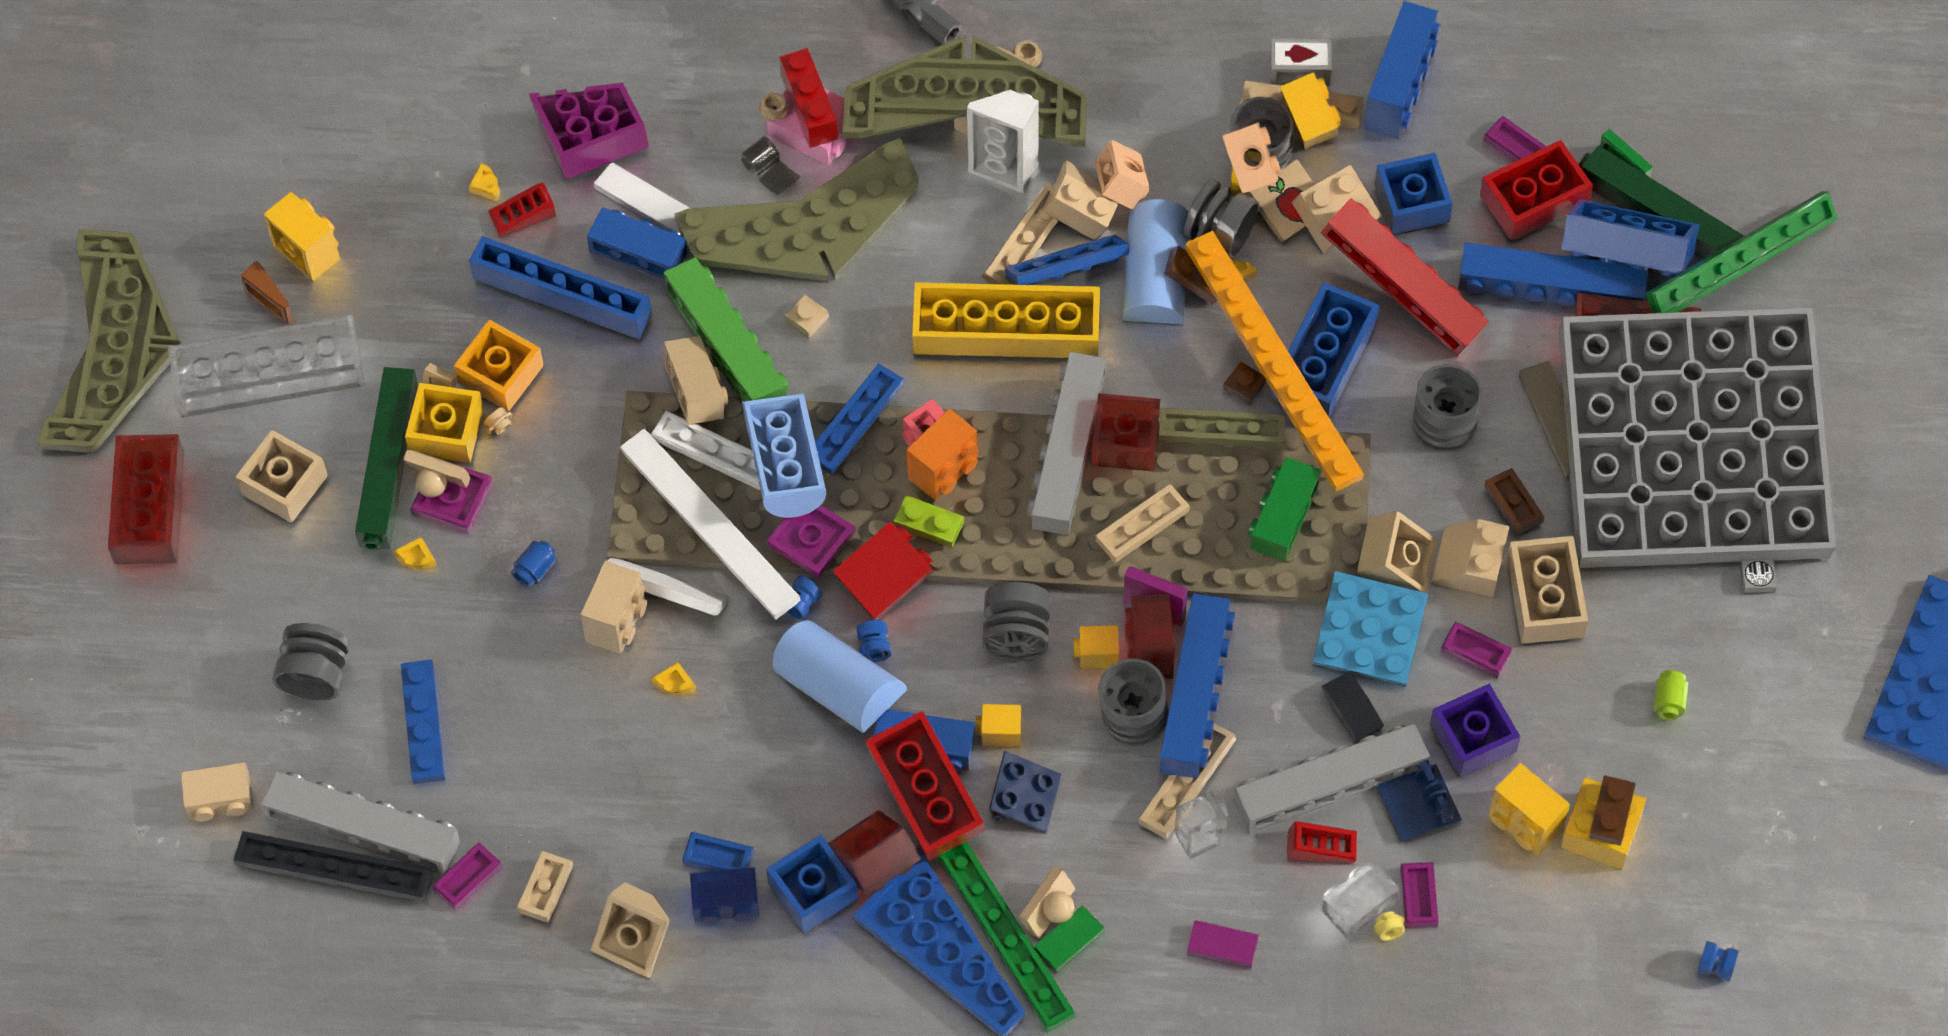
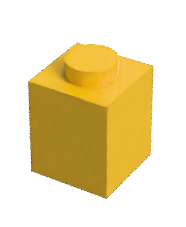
M1118 625L1079 626V638H1073L1074 657H1080V669L1109 668L1111 665L1119 662Z
M982 704V716H976L975 735H982V747L1020 748L1021 705Z

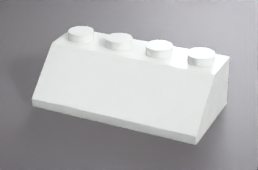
M1008 90L969 103L967 107L968 172L1024 193L1038 167V100H1035L1029 94Z

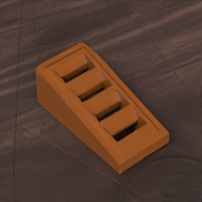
M255 261L241 274L245 292L286 324H290L293 321L289 303L258 261Z

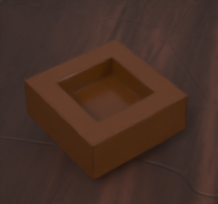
M1240 362L1223 383V390L1249 405L1265 385L1266 379L1260 372Z

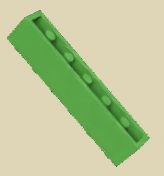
M695 257L665 271V291L697 336L700 335L704 347L710 348L713 360L742 402L787 396L786 390L789 389V385L785 376L781 372H776L767 351L762 352L759 348L756 335L751 329L747 330L745 328L740 312L736 308H731L722 287L717 288L707 266L703 267Z

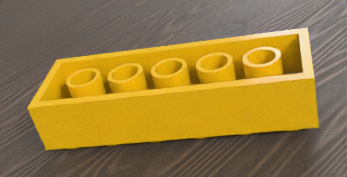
M915 282L912 332L913 354L1068 358L1070 352L1098 357L1100 287Z

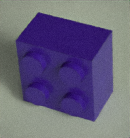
M1490 683L1432 709L1430 727L1460 778L1517 753L1521 736Z

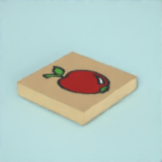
M1298 159L1281 169V173L1277 174V182L1247 192L1249 197L1259 201V212L1281 243L1306 227L1292 201L1301 192L1315 185Z

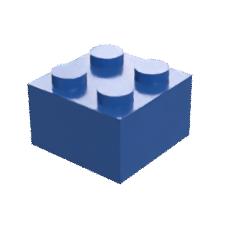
M1436 153L1377 165L1374 185L1392 235L1450 222L1453 203Z
M822 835L817 836L766 868L769 886L803 934L858 900L857 883Z

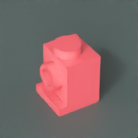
M931 399L903 418L904 432H902V437L908 446L923 434L922 431L927 430L945 413L934 399Z

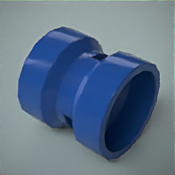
M799 575L792 583V588L800 596L801 601L789 609L787 613L798 620H803L809 613L811 604H816L823 596V593L813 581Z
M871 620L859 624L856 630L857 638L862 644L859 647L860 654L874 663L890 658L891 647L890 643L886 641L889 635L887 623L881 620Z
M1706 941L1698 973L1705 975L1713 973L1718 975L1721 980L1730 982L1739 950L1730 947L1722 949L1716 943ZM1717 956L1719 959L1717 965H1714Z

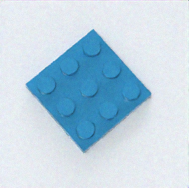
M1335 571L1313 664L1342 672L1350 671L1351 674L1406 687L1428 593Z

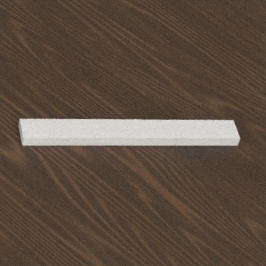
M645 428L620 446L621 452L775 619H778L801 601L800 596Z

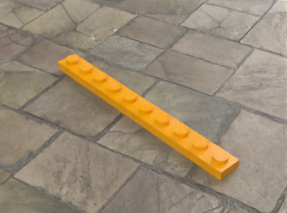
M1211 231L1187 242L1185 250L1334 491L1337 492L1363 480L1364 473L1215 233Z

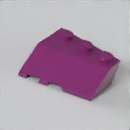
M623 83L589 86L584 91L568 93L567 89L555 90L556 94L540 96L539 92L529 94L544 137L565 180L649 148L645 125Z

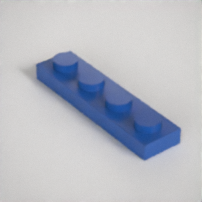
M1115 234L1007 266L1005 267L1006 279L1014 285H1036V282L1046 279H1060L1069 272L1087 271L1093 265L1118 261L1119 257L1129 255L1128 243Z
M879 363L876 365L815 442L822 470L833 475L902 388L904 378Z
M433 660L401 663L413 784L445 780Z

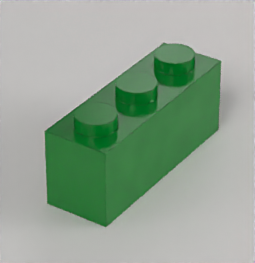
M1288 457L1285 458L1282 467L1276 466L1270 484H1273L1270 493H1264L1259 505V510H1262L1259 519L1253 518L1247 536L1251 537L1250 549L1286 562L1319 487L1321 469Z

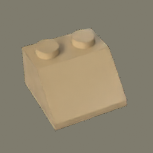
M1066 160L1042 211L1095 240L1108 228L1118 203L1102 195L1097 177Z
M1398 511L1369 517L1357 573L1366 579L1427 593L1438 540Z
M1481 519L1445 526L1431 584L1493 598L1509 526Z

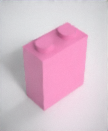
M825 89L837 119L838 140L809 148L786 90L783 93V97L789 104L787 108L788 113L781 120H766L767 135L829 165L834 157L841 155L845 148V141L848 139L843 138L842 133L845 98Z

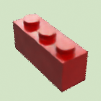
M806 48L779 56L781 78L809 148L838 140L837 119L809 49Z

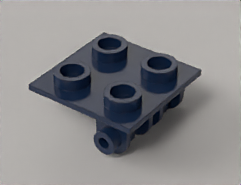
M1004 751L989 807L992 814L991 818L1002 822L1005 817H1008L1047 833L1062 774Z
M1427 760L1417 764V771L1377 785V789L1402 842L1462 821L1437 764H1429Z

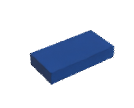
M691 832L682 858V865L745 880L754 853V847Z

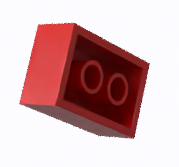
M1559 140L1483 176L1480 197L1512 242L1568 215L1580 199L1590 201L1593 184L1562 140Z

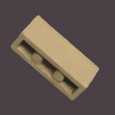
M700 335L665 341L664 365L687 424L691 425L723 419L724 405H728V395L725 386L720 387V375L717 366L712 367L710 348L704 347Z

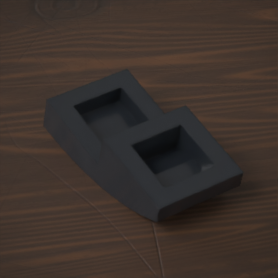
M1350 671L1321 686L1335 714L1340 715L1354 742L1384 727L1371 701Z

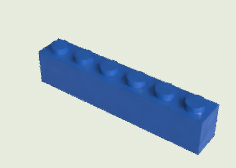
M484 236L481 237L469 259L474 280L636 339H640L652 316L650 297Z
M1465 242L1458 289L1474 294L1481 292L1496 294L1503 298L1519 297L1527 298L1533 302L1549 301L1556 302L1562 306L1578 305L1589 307L1592 310L1607 309L1619 311L1623 314H1641L1645 300L1648 269L1637 270L1631 268L1628 264H1609L1599 260Z
M1192 594L1160 755V773L1197 779L1200 767L1206 768L1209 749L1204 748L1206 739L1212 740L1214 721L1209 719L1211 712L1217 713L1220 694L1215 693L1216 684L1222 685L1225 666H1220L1221 657H1228L1230 639H1225L1227 630L1233 631L1235 612H1230V599Z

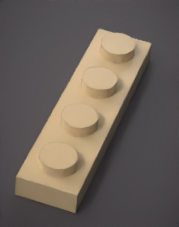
M1245 81L1241 103L1247 99L1259 96L1271 97L1284 104L1280 93L1281 85ZM1329 92V98L1326 101L1329 107L1332 105L1336 107L1341 119V126L1359 128L1364 97Z
M1048 182L1041 189L982 275L989 283L1014 285L1006 279L1005 267L1032 259L1057 223V219L1042 211L1053 188Z
M1214 723L1212 740L1206 739L1204 748L1209 749L1206 768L1200 767L1197 779L1169 775L1140 816L1139 824L1168 839L1236 741L1235 734Z

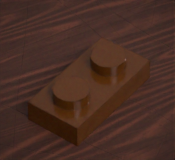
M1180 246L1173 248L1170 251L1164 274L1211 305L1217 302L1187 251Z
M1513 468L1485 480V489L1516 536L1544 522V515Z
M1606 775L1603 776L1589 834L1590 839L1621 846L1636 785L1635 782Z

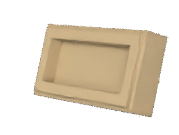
M411 449L406 451L403 459L410 469L420 472L417 476L416 485L418 491L426 497L441 495L446 489L447 481L467 488L471 478L464 467Z
M1054 867L1019 915V919L1032 937L1040 939L1051 922H1066L1074 913V901L1070 895L1075 890V887L1063 869Z

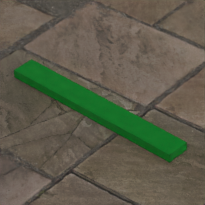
M1821 191L1648 291L1646 296L1652 313H1678L1836 221L1838 218L1829 191Z
M967 841L937 856L936 858L1045 1031L1048 1033L1075 1018L1073 1008Z

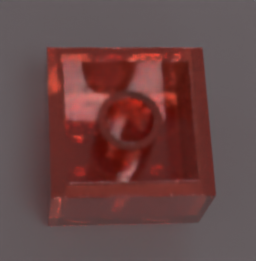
M1098 393L1091 466L1154 472L1161 399Z
M1169 594L1131 596L1130 608H1125L1124 622L1125 641L1128 643L1127 659L1136 658L1148 661L1159 669L1164 679H1173L1175 646Z
M880 810L875 811L828 842V845L857 883V888L866 895L881 890L886 882L897 875L908 872L913 864L921 860L905 828Z

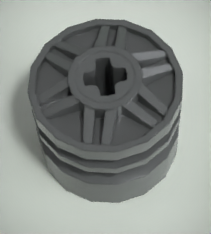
M1258 96L1245 100L1236 107L1231 116L1230 131L1255 122L1259 123L1260 128L1266 127L1271 140V144L1267 145L1270 157L1276 155L1280 169H1283L1291 159L1293 150L1294 121L1290 111L1282 102L1271 97ZM1250 148L1245 151V160L1249 164L1256 165L1261 162L1262 156L1257 149Z
M1210 179L1203 186L1190 207L1183 234L1186 238L1193 240L1196 237L1198 238L1213 231L1229 258L1232 259L1239 253L1248 239L1255 224L1260 203L1258 200L1242 193H1238L1230 201L1231 188L1227 185L1221 188L1220 182Z
M1450 364L1432 367L1422 375L1417 385L1413 425L1416 433L1424 441L1436 447L1451 448L1462 445L1471 439L1477 429L1482 399V387L1478 378L1471 371L1459 365Z
M1005 582L989 587L985 591L984 617L986 620L983 622L982 647L988 653L1006 659L1023 660L1043 655L1048 650L1049 625L1047 621L1050 619L1051 595L1047 590L1026 582Z
M294 623L287 626L283 631V642L279 648L281 656L276 661L272 677L274 686L281 692L302 700L329 701L336 698L339 694L343 677L341 668L346 664V654L349 651L350 644L348 639L342 633L319 624Z
M1136 658L1121 660L1111 665L1101 676L1098 686L1103 723L1107 730L1117 739L1130 743L1146 742L1157 736L1165 727L1169 715L1165 680L1159 669L1148 661Z

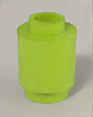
M1666 670L1661 672L1660 677L1656 680L1653 710L1660 718L1676 720L1685 714L1688 682L1684 673L1676 670Z

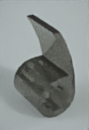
M762 136L739 155L745 168L776 195L781 194L800 178V175L780 161L778 149L765 136Z

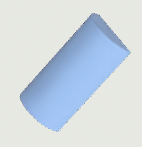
M1162 199L1145 200L1137 203L1133 210H1129L1127 233L1129 255H1126L1122 321L1183 325L1185 287L1164 274L1170 251L1176 246H1180L1185 250V245L1188 242V238L1184 236L1183 232L1189 212L1185 207L1176 202Z
M804 393L742 402L765 509L775 516L786 518L802 516L817 509L826 497V488Z
M809 620L793 625L782 636L774 651L773 669L776 674L862 733L907 691V687L902 681Z

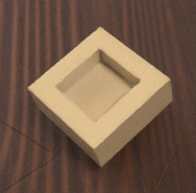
M804 295L785 315L787 323L810 338L828 319L829 312Z
M429 363L424 369L422 383L456 388L457 374Z

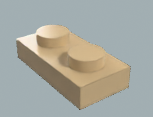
M542 851L517 906L518 913L549 923L573 868L572 861Z

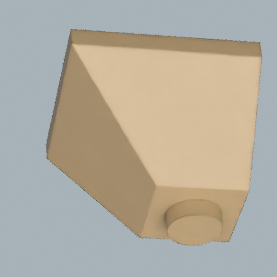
M624 882L608 896L591 951L649 978L652 974L669 918L653 895Z

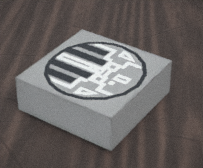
M1773 559L1741 560L1740 568L1744 593L1776 592L1777 584Z

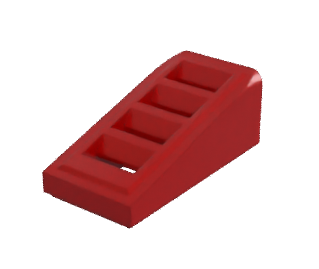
M544 182L536 184L488 210L499 237L556 216L554 203ZM541 200L542 204L537 206L536 202ZM529 205L531 210L526 212L524 206ZM516 209L520 214L518 218H515L513 211ZM506 214L510 222L504 224L501 215Z
M1294 821L1287 833V859L1355 863L1357 860V831ZM1301 838H1304V845H1301ZM1313 838H1318L1317 847H1313ZM1327 839H1331V850L1326 849ZM1339 839L1345 840L1344 852L1339 851Z

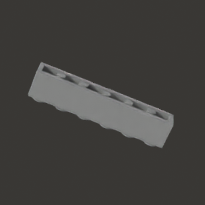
M1070 352L1067 363H1061L1059 381H1063L1061 390L1055 389L1052 407L1056 408L1055 417L1049 416L1046 434L1050 435L1049 443L1042 444L1040 462H1044L1042 471H1036L1033 489L1038 490L1036 498H1030L1027 509V516L1032 517V529L1069 536L1105 380L1106 358Z
M1415 723L1406 727L1405 725H1398L1384 735L1378 737L1374 735L1367 736L1356 745L1347 748L1345 746L1334 748L1328 755L1320 758L1309 757L1292 768L1275 769L1264 778L1258 780L1255 778L1247 779L1235 788L1234 802L1250 834L1377 788L1378 784L1418 770L1416 767L1418 763L1426 760L1429 762L1430 755Z
M276 771L261 804L265 817L404 863L429 867L432 872L441 875L448 871L460 843L457 829L446 821L437 820V822L425 819L420 813L411 810L405 813L396 810L391 804L384 801L374 803L365 800L362 795L353 791H347V793L337 791L333 786L325 782L319 781L315 784L306 781L301 775L294 772L284 774Z

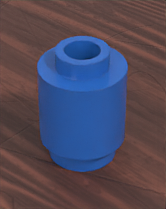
M542 540L540 542L532 541L513 564L512 576L527 588H531L533 584H538L557 561L554 556V548Z

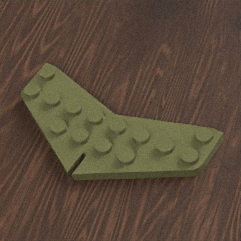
M965 35L851 83L845 91L842 133L843 138L859 139L967 117V107L970 102L1012 90L1017 93L1029 94L1039 101L1038 137L1068 146L1085 147L1087 98L1082 91L973 35L971 59H966Z
M899 138L885 143L799 201L689 208L675 213V221L682 237H685L686 247L691 258L696 257L701 265L829 282V275L821 257H825L835 280L917 192L919 180L903 142Z
M79 229L76 244L81 267L89 339L87 348L51 417L47 416L40 429L38 446L43 450L93 452L97 450L180 352L179 346H181L135 237L127 232Z

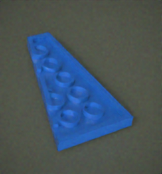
M1928 575L1863 738L1948 772V582Z
M917 846L854 914V920L998 1036H1008L1025 1017V1010L1005 979H1002L992 959L978 942L972 928L952 897L947 894L940 883L939 877L931 869L921 849Z

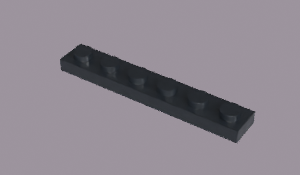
M246 831L241 833L233 859L236 866L424 902L432 875L431 868Z

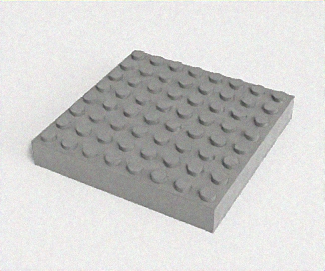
M1813 307L1562 317L1558 333L1575 546L1579 568L1725 563L1754 559H1773V561L1829 559L1836 549Z

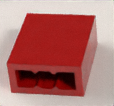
M891 521L833 570L834 575L874 620H879L933 573L930 567L933 560L921 547L916 551L908 542L912 539L908 531L901 524L895 527Z

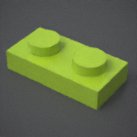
M906 495L894 519V526L896 527L901 524L912 534L952 548L964 524V516Z

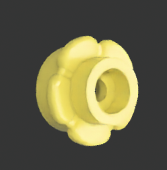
M1394 912L1383 913L1377 918L1374 932L1379 934L1380 939L1383 941L1396 939L1405 932L1403 925L1405 919Z

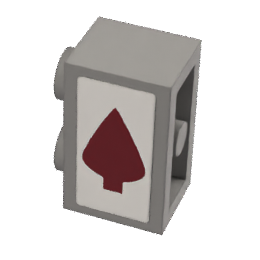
M1290 37L1271 39L1270 84L1285 85L1314 72L1317 79L1322 77L1326 86H1330L1332 71L1331 39H1321L1318 37L1310 39H1292Z

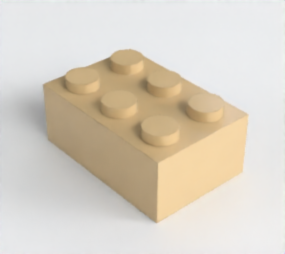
M1566 536L1510 542L1507 563L1521 644L1584 638L1588 625V616L1574 537Z

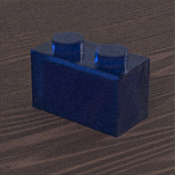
M755 867L690 873L694 922L715 924L722 919L733 918L736 921H747L752 919L753 916H760Z

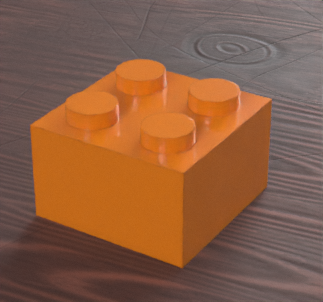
M949 408L906 449L908 479L935 501L942 494H949L955 487L957 480L964 473L969 474L978 463L977 430Z

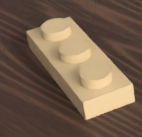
M1169 484L1096 535L1095 541L1112 561L1116 563L1187 514L1190 506L1174 487Z

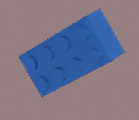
M1403 1L1367 98L1365 130L1398 139L1402 128L1408 129L1412 117V112H1410L1412 105H1417L1421 88H1419L1421 81L1426 80L1430 68L1428 62L1430 57L1434 58L1439 40L1437 38L1441 28V24L1437 23L1438 10Z
M1580 199L1567 215L1562 249L1570 251L1569 254L1576 257L1596 256L1600 257L1599 260L1604 263L1616 264L1619 261L1629 263V266L1633 269L1647 270L1652 268L1660 270L1659 272L1662 275L1674 277L1685 271L1693 260L1699 224Z
M1323 282L1288 349V353L1330 418L1378 323L1380 305ZM1272 391L1271 398L1278 400L1276 395Z

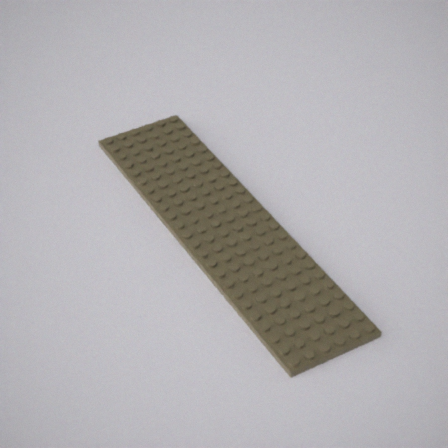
M627 391L620 446L644 428L651 434L665 411L685 419L676 393ZM728 396V405H724L723 419L696 423L705 429L751 449L740 397ZM806 401L815 442L846 403ZM887 406L833 475L822 470L826 497L821 505L854 525L856 530L822 575H834V569L888 522L891 521L894 525V519L907 495L964 516V524L952 548L908 532L912 536V539L908 542L917 551L921 547L933 560L930 564L933 573L924 581L996 585L1005 582H1026L1042 588L1124 593V575L1128 567L1132 566L1187 588V597H1192V594L1195 593L1236 600L1327 605L1335 571L1364 578L1357 573L1368 523L1371 434L1338 432L1364 473L1363 480L1335 492L1321 470L1319 487L1286 562L1250 549L1251 537L1247 536L1253 518L1259 519L1262 510H1259V505L1264 493H1270L1273 484H1270L1276 466L1282 467L1286 457L1321 469L1297 429H1285L1284 448L1162 442L1159 441L1160 421L1096 418L1069 536L1032 529V517L1027 516L1030 498H1036L1038 490L1033 489L1035 474L1037 470L1042 471L1044 462H1040L1042 444L1049 443L1050 435L1046 434L1049 416L1055 417V415L951 409L977 430L978 463L969 474L964 473L957 480L955 487L949 494H942L936 501L908 479L906 449L909 446L902 437V432H904L903 418L919 407ZM659 444L777 572L811 574L767 546V540L785 517L775 516L765 509L761 490ZM620 449L607 560L616 558L633 564L729 569L627 459ZM1171 484L1189 504V512L1114 563L1095 541L1096 535Z

